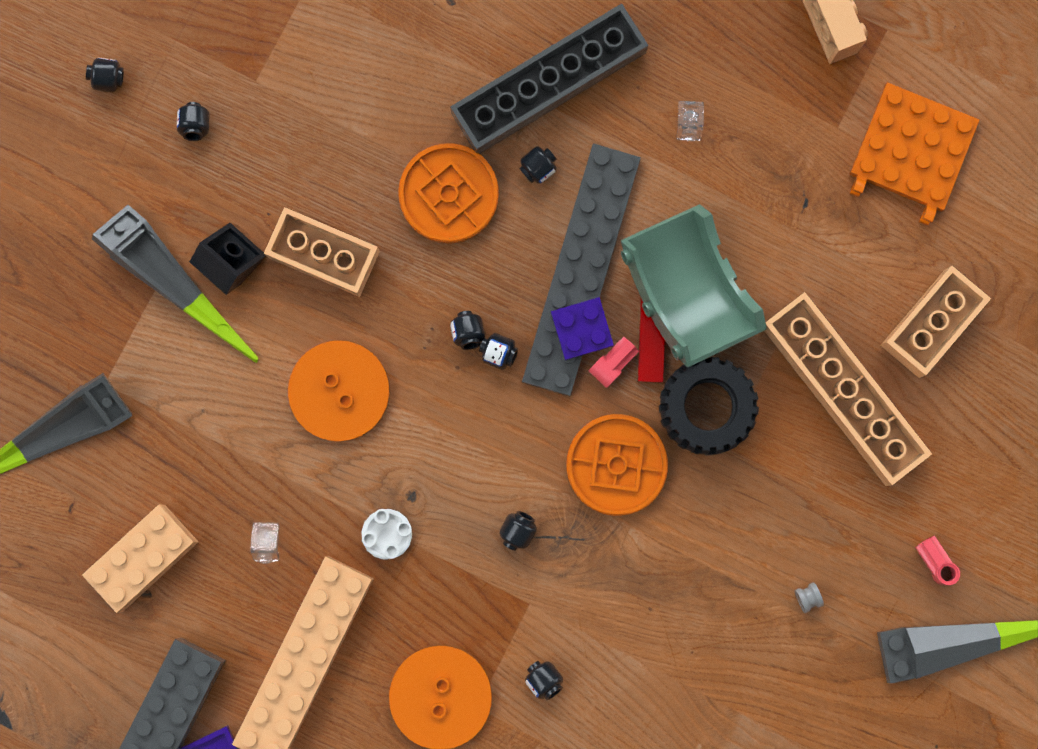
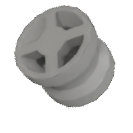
M814 582L810 583L805 589L798 588L795 590L796 598L804 613L810 612L811 608L815 606L818 608L824 606L820 591Z

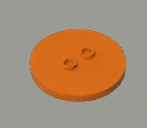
M445 143L426 148L408 163L400 179L398 195L403 215L417 233L434 242L453 244L469 240L487 227L497 209L499 189L496 175L482 155L460 144Z
M329 341L313 347L299 359L290 375L288 398L295 418L308 432L324 440L343 442L365 435L382 419L389 402L390 387L384 367L372 352L353 342Z
M610 414L592 420L576 434L568 450L566 470L574 493L586 506L602 514L623 516L644 509L659 495L667 478L668 458L662 440L648 424L629 415Z
M446 645L426 647L410 655L396 671L389 691L391 714L400 731L414 743L429 749H451L471 740L484 726L492 702L490 682L481 664L467 652Z

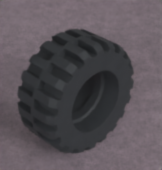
M718 357L706 358L688 368L685 364L682 365L668 378L660 395L659 413H661L662 426L668 432L667 435L671 440L678 443L679 447L697 455L721 454L737 447L749 436V432L756 424L755 418L759 412V407H757L758 394L753 390L752 386L754 384L751 378L748 379L744 375L745 371L743 369L733 366V362L728 360L722 361ZM699 384H717L725 389L730 396L732 402L730 418L722 427L716 430L700 429L694 426L686 415V397L690 390Z

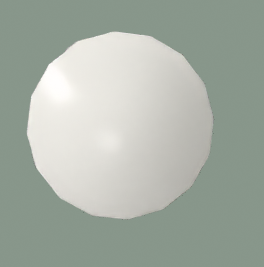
M379 509L371 514L364 522L361 531L362 542L366 550L374 557L383 560L394 559L402 555L409 547L412 539V529L407 518L400 512L392 509Z

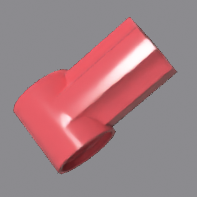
M623 337L612 347L606 356L603 355L589 369V372L604 387L608 388L622 373L621 370L638 354L639 350L628 339Z
M935 535L915 547L937 584L953 585L959 580V568L952 563ZM944 567L949 568L951 571V578L948 581L943 580L941 577V570Z

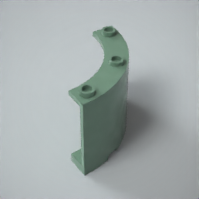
M700 204L621 240L623 247L621 257L624 263L628 265L641 296L644 313L647 317L652 318L659 332L670 346L674 358L677 361L681 360L687 368L767 330L763 308L754 301L746 289L741 291L736 285L735 280L737 276L727 258L722 259L717 245L721 244L716 231L713 215Z

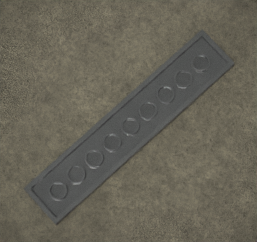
M593 143L522 383L570 397L582 356L565 361L551 311L600 297L641 157Z

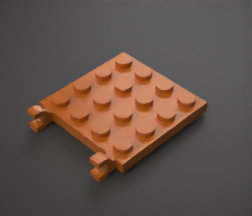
M887 82L849 175L856 177L849 194L859 197L864 191L866 182L925 205L919 222L928 226L930 222H933L936 210L942 212L946 207L979 119Z

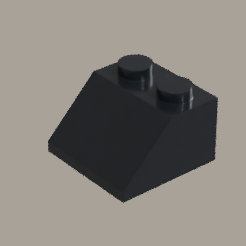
M228 223L201 241L189 262L227 295L247 279L266 258V255L233 224Z

